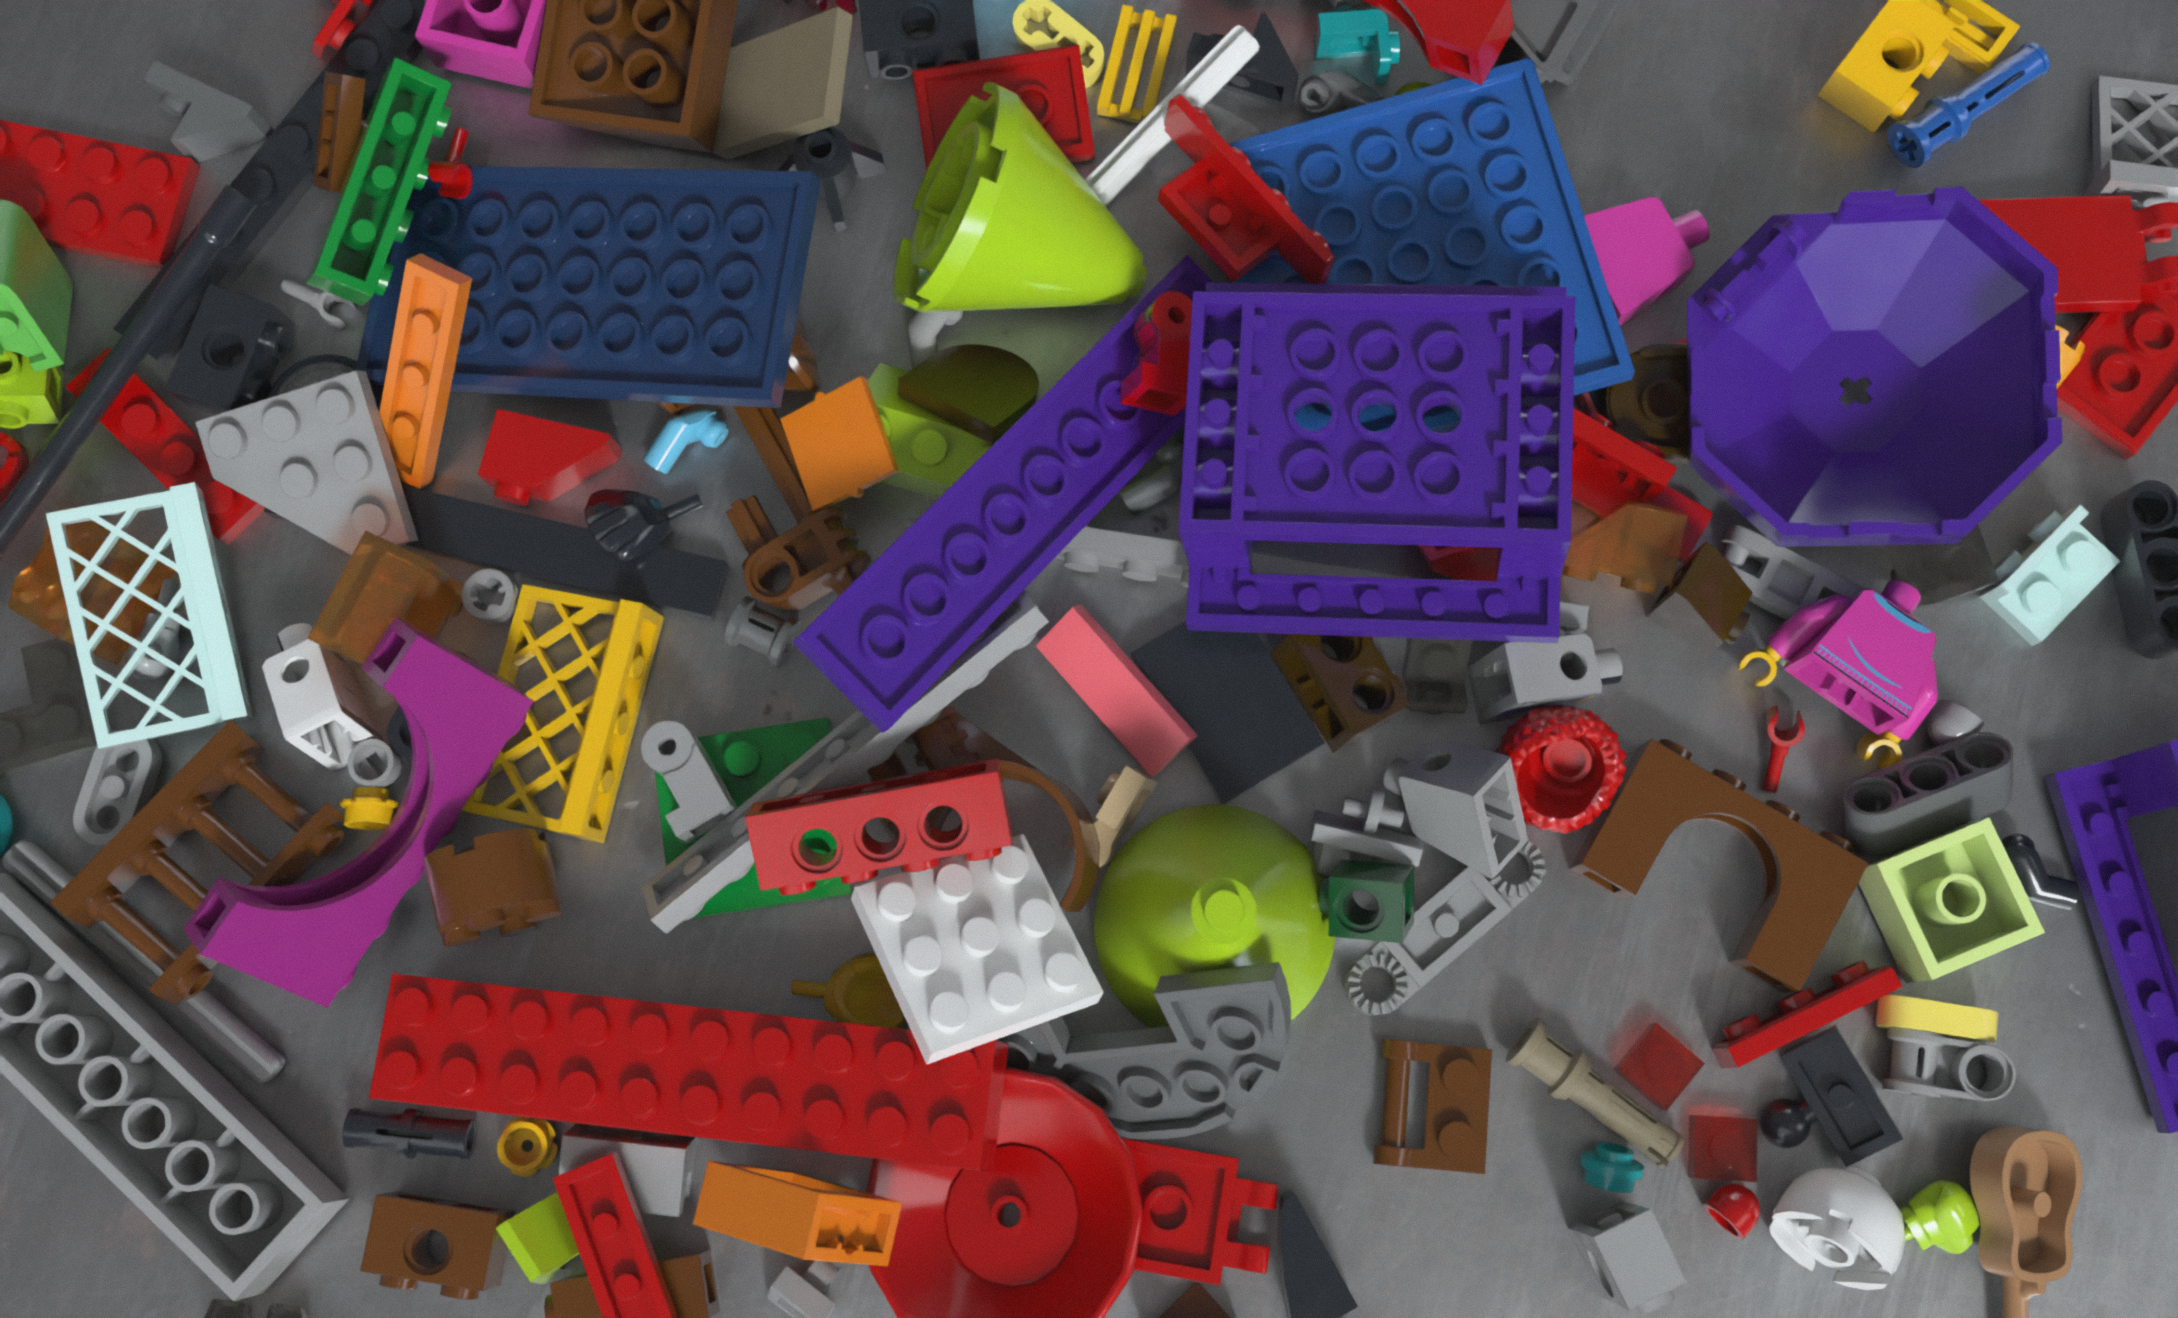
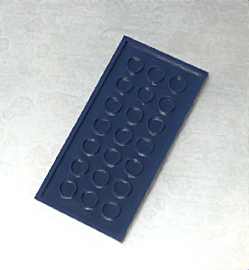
M468 166L472 172L473 184L470 194L466 198L459 199L441 196L439 188L442 182L432 181L429 175L421 191L413 188L406 206L407 209L414 211L410 227L402 243L393 241L386 260L394 264L390 281L383 296L374 294L369 305L356 370L366 371L370 385L384 388L406 260L421 253L472 278L450 391L781 408L821 181L812 171Z

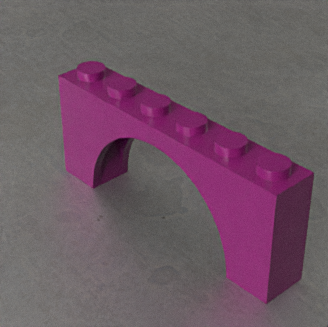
M395 617L361 667L376 683L394 696L403 711L411 735L412 767L410 779L404 798L392 821L383 833L355 859L335 871L313 880L292 885L264 887L233 882L219 876L183 928L201 955L327 1008L337 993L346 988L352 981L358 962L372 941L379 938L385 932L391 919V913L407 889L413 887L420 880L424 872V857L433 852L440 840L448 836L455 828L459 819V812L475 788L481 786L488 779L494 760L508 739L520 731L525 723L527 711L534 702L508 680L398 617Z

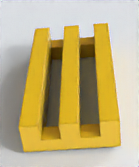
M1922 0L1957 24L1943 42V45L1951 49L1950 56L1979 75L1991 67L2020 28V25L1982 0H1942L1951 6L1949 9L1935 0ZM1969 19L1998 38L1994 40L1967 21Z
M1122 5L1097 104V115L1140 123L1157 106L1177 25L1176 15L1166 14L1165 18L1155 17V11L1144 9V13L1141 14L1134 12L1133 6ZM1131 27L1138 28L1139 33L1121 105L1113 104L1112 101ZM1152 31L1161 33L1143 109L1141 110L1133 108Z

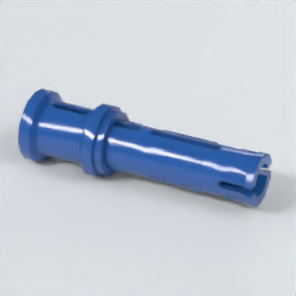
M2034 42L2025 43L2019 50L1980 74L1976 79L1955 93L1938 94L1929 99L1924 106V110L1910 120L1900 119L1892 124L1887 131V140L1895 157L1910 168H1918L1927 163L1931 157V152L1943 144L1955 143L1964 138L1972 121L2006 100L2037 77H2041L2048 72L2050 61L2047 53L2040 45Z

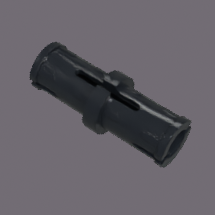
M351 1108L344 1121L342 1138L344 1147L396 1151L398 1157L405 1159H414L418 1153L470 1159L475 1148L477 1124L475 1120L470 1119L464 1121L424 1116L423 1111L420 1109L407 1108L403 1114ZM388 1129L433 1134V1138L389 1134Z

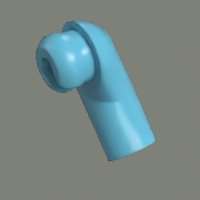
M704 407L674 416L666 422L643 459L657 471L668 474L686 445L701 441L706 447H718L728 435V425L722 419L717 418L718 413Z

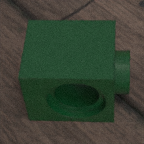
M1342 859L1329 878L1323 879L1320 888V912L1323 915H1329L1328 936L1403 943L1414 924L1415 865ZM1353 890H1365L1371 893L1376 898L1379 909L1366 910L1360 907L1353 897Z

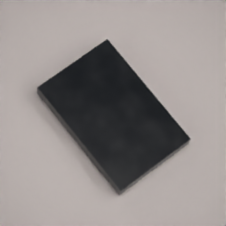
M1186 621L1131 652V658L1139 670L1198 735L1187 746V749L1222 805L1228 804L1325 744V741L1257 633L1190 631L1187 629Z

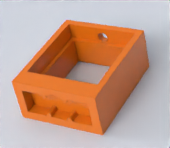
M708 1160L693 1225L803 1260L888 1266L902 1202L795 1171Z

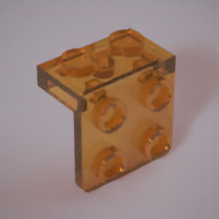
M92 520L65 525L70 550L88 561H91L111 533ZM48 526L42 538V546L28 568L18 574L13 582L8 607L57 638L75 646ZM119 538L99 567L129 584L149 555L124 539ZM72 559L76 578L78 579L86 567ZM157 561L137 590L157 602L163 579L170 580L175 570ZM94 573L80 593L83 608L104 619L124 589ZM133 595L112 625L134 638L141 629L146 614L150 613L153 607ZM86 618L89 636L91 637L99 625ZM107 631L93 651V654L118 666L130 644Z

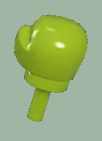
M1939 1180L1927 1185L1907 1202V1206L1899 1209L1904 1222L1905 1242L1914 1238L1922 1251L1934 1244L1948 1253L1961 1254L1973 1243L1974 1238L1972 1234L1980 1224L1974 1200L1958 1183Z

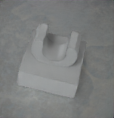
M814 1261L803 1277H801L786 1265L770 1286L767 1299L792 1318H829L836 1304L827 1298L824 1293L834 1281L840 1269L831 1262Z

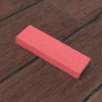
M1082 604L1073 606L1036 645L1037 649L1151 778L1161 773L1198 736Z

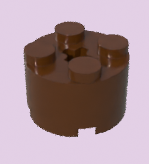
M525 828L489 833L473 837L474 845L463 849L458 855H455L453 844L431 852L423 859L439 934H442L445 947L476 941L481 938L480 932L499 928L500 937L524 934L537 928L536 921L549 919L562 913V900L545 832L538 835L537 829Z

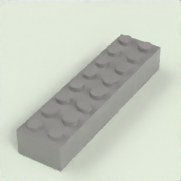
M0 873V1072L232 1301L263 1294L350 1198L14 875Z

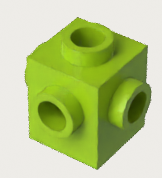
M3 350V355L0 356V427L16 429L24 427L26 424L60 423L64 372L60 365L35 373L29 364L30 359L17 352Z

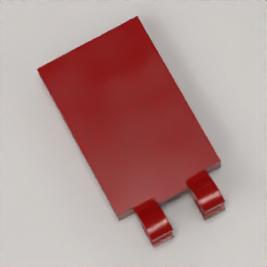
M2131 195L1978 200L2058 268V294L2054 298L2055 313L2134 311L2142 301L2141 295L2169 296L2177 293L2178 256H2165L2147 262L2145 242L2164 243L2172 239L2171 228H2178V203H2158L2132 211Z
M1121 1138L1134 1158L1144 1212L1134 1270L1215 1285L1221 1284L1223 1266L1266 1274L1271 1246L1237 1241L1242 1205L1276 1210L1279 1183L1237 1177L1240 1158Z

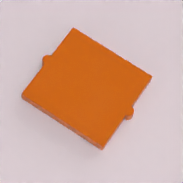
M862 376L827 394L821 391L817 392L814 401L780 418L812 511L818 513L850 496L861 498L864 494V489L899 472L867 379Z

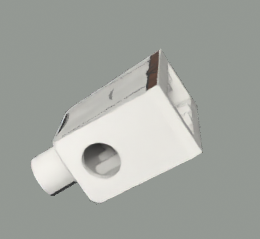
M294 624L280 631L277 635V641L282 652L266 659L262 669L285 740L333 772L347 766L350 752L361 741L378 739L386 742L350 663L319 637H316L310 624Z

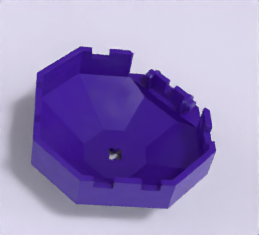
M1962 186L1935 187L1932 193L1896 195V189L1851 191L1842 200L1838 212L1772 215L1687 300L1688 465L1777 547L1957 544L2062 443V417L2057 415V383L2061 380L2059 330H2055L2054 298L2058 294V268ZM1861 378L1865 379L1870 384L1865 392L1870 402L1864 406L1857 401L1849 406L1843 404L1840 399L1845 391L1840 382L1847 379L1852 383H1856Z

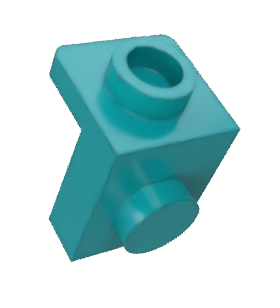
M1341 6L1330 10L1328 13H1318L1314 34L1315 59L1371 56L1374 85L1386 84L1391 65L1398 64L1400 58L1398 30H1389L1387 14L1380 9L1359 10L1353 6Z

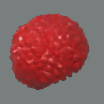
M1537 706L1530 709L1515 724L1508 726L1507 732L1500 739V746L1495 750L1496 753L1511 757L1525 823L1536 826L1540 830H1551L1562 834L1576 831L1584 825L1591 824L1594 818L1599 817L1603 810H1607L1615 797L1618 786L1622 784L1623 774L1626 772V766L1623 763L1626 753L1623 749L1619 748L1620 742L1617 732L1613 731L1608 723L1602 721L1598 714H1594L1591 710H1583L1574 706Z

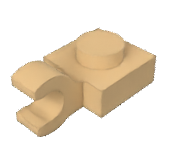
M1127 765L1121 774L1114 772L1110 775L1097 797V802L1102 805L1095 816L1098 820L1094 822L1100 843L1099 868H1105L1112 862L1121 836L1124 832H1129L1158 781L1142 771ZM1071 832L1066 848L1075 852V842Z

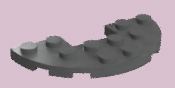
M1279 962L1160 976L1154 996L1169 1026L1072 1036L1062 1016L997 1040L1009 1045L1006 1067L1058 1077L1101 1107L1121 1138L1149 1140L1185 1137L1212 1130L1232 1121L1236 1110L1251 1100L1257 1103L1269 1089L1278 1073L1289 1039L1291 1000L1287 982Z

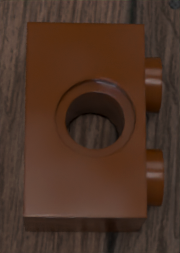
M398 1191L377 1194L360 1271L381 1275L379 1285L389 1288L414 1290L418 1288L419 1281L442 1285L440 1295L466 1300L478 1299L479 1291H486L501 1285L508 1247L496 1230V1227L513 1217L515 1210ZM434 1230L441 1232L448 1241V1254L442 1263L434 1261L427 1251V1241Z

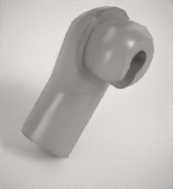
M915 311L907 325L912 369L939 352L936 336L944 324L954 325L959 321L963 311L928 313Z

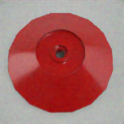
M1006 1067L993 1172L873 1158L866 1192L902 1202L888 1266L869 1265L873 1277L897 1318H1105L1133 1274L1144 1219L1134 1158L1104 1110L1058 1077ZM1013 1202L1019 1207L1021 1216L1019 1222L1015 1226L1010 1227L1003 1220V1210L1006 1205Z

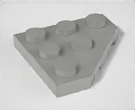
M355 370L195 422L212 477L215 480L353 557H366L418 541L366 371Z

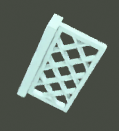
M195 482L171 486L170 491L46 513L99 749L223 724L229 720L235 723L254 719L204 494ZM164 508L168 529L154 549L124 532L139 511ZM124 514L116 526L102 519ZM92 520L111 533L91 561H88L70 550L65 525ZM119 538L124 539L149 555L129 584L99 567ZM170 543H172L176 563L162 555ZM72 559L86 567L78 579L76 578ZM157 561L178 572L181 583L180 589L167 607L137 590ZM94 573L124 589L104 619L84 609L80 593ZM133 595L162 612L142 643L112 625ZM183 600L185 601L189 621L175 613ZM86 618L99 625L91 637L89 636ZM171 618L190 629L194 641L193 647L180 665L150 648ZM107 631L137 648L117 678L97 667L93 651ZM145 654L175 670V673L155 701L125 684ZM196 658L198 659L202 679L188 671ZM99 676L112 684L104 696ZM183 676L204 688L209 713L183 718L163 705ZM120 690L127 692L150 706L135 729L111 733L106 709ZM158 712L173 720L150 725Z

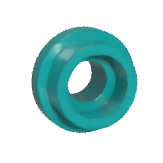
M1607 1142L1597 1143L1595 1150L1583 1151L1580 1164L1586 1168L1584 1174V1181L1596 1188L1616 1193L1633 1192L1635 1181L1643 1177L1644 1165L1633 1159V1150L1622 1145Z

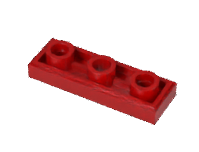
M1865 960L1858 961L1831 974L1830 977L1835 985L1816 995L1809 986L1781 998L1776 1002L1781 1012L1763 1021H1760L1757 1014L1753 1013L1723 1027L1722 1030L1727 1038L1714 1044L1712 1051L1721 1068H1739L1903 986L1892 967L1882 966L1869 969Z

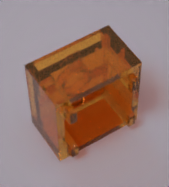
M365 530L307 639L362 667L395 617L400 618L437 640L450 615L453 617L458 616L463 607L461 593L464 585L429 559Z

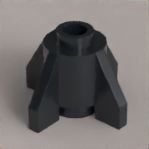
M831 126L798 137L794 142L792 154L777 171H812L821 181L818 199L828 202L835 230L840 232L847 230L840 198L848 194L856 183L857 173L860 179L886 173L882 153L849 141L842 131Z

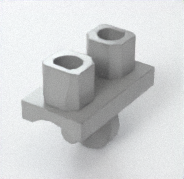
M1372 786L1367 802L1345 796L1341 814L1361 818L1363 821L1315 810L1311 824V841H1315L1314 863L1320 874L1330 876L1342 859L1349 860L1351 851L1372 855V862L1415 865L1419 867L1423 847L1419 846L1420 839L1415 834L1378 825L1381 823L1401 828L1404 817L1403 810L1383 806L1385 788Z

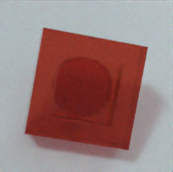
M1651 1023L1613 1070L1656 1107L1667 1111L1705 1063L1658 1023Z
M1689 1115L1688 1177L1757 1182V1119Z

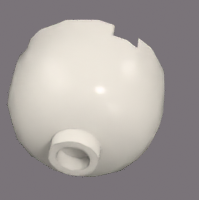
M1831 1167L1807 1171L1790 1184L1773 1211L1771 1217L1773 1220L1769 1229L1771 1236L1780 1248L1800 1265L1811 1271L1815 1267V1259L1826 1267L1836 1270L1833 1282L1863 1290L1883 1289L1889 1284L1893 1273L1897 1270L1902 1259L1905 1246L1902 1213L1890 1195L1881 1188L1880 1182L1864 1170L1853 1167L1846 1169Z

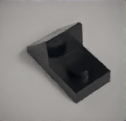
M1261 11L1253 37L1260 46L1259 51L1222 89L1291 110L1295 101L1299 74L1265 11ZM1197 32L1193 33L1187 50L1185 76L1225 35L1211 34L1207 36Z

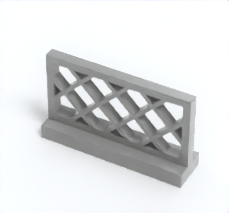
M2099 75L2091 85L2093 182L2086 189L2085 196L2131 195L2132 211L2158 203H2178V168L2165 157L2178 147V122L2164 110L2169 104L2178 105V85ZM2111 97L2127 99L2141 114L2128 123L2111 107ZM2147 120H2150L2171 140L2159 150L2136 130ZM2122 140L2143 162L2132 163L2112 160V146Z

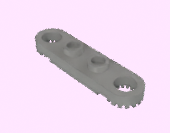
M1528 840L1518 851V853L1526 858L1529 864V875L1522 884H1507L1498 874L1491 879L1469 866L1462 870L1414 911V924L1403 943L1379 941L1350 967L1345 980V989L1352 1005L1362 1013L1372 1016L1389 1014L1398 1009V1007L1424 987L1538 888L1546 871L1545 860L1539 848ZM1370 967L1383 968L1393 979V992L1384 1002H1372L1366 999L1360 991V978L1365 970Z

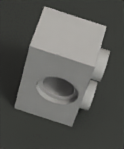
M1621 1201L1568 1227L1601 1297L1627 1310L1637 1307L1640 1314L1657 1310L1675 1299L1672 1292L1673 1289L1688 1282L1650 1208Z

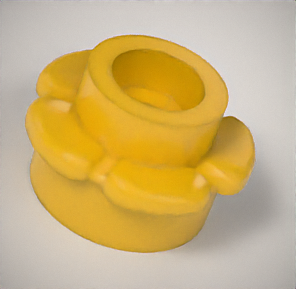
M357 787L352 791V798L340 800L339 808L345 809L343 824L345 827L365 831H382L392 821L394 814L400 807V803L389 799L390 791L387 789Z
M522 1116L512 1119L505 1126L497 1143L499 1160L510 1169L511 1173L519 1177H532L537 1174L539 1169H547L554 1162L558 1152V1146L553 1140L556 1135L555 1129L545 1119L535 1118L532 1120L530 1117ZM526 1140L533 1142V1149L530 1152H526L523 1149V1143Z

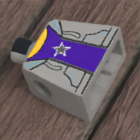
M1586 633L1559 636L1558 643H1504L1467 667L1479 724L1523 717L1530 709L1537 706L1565 705L1575 707L1602 693V686L1619 683L1623 674L1621 658L1616 649L1608 648L1594 651L1592 638Z

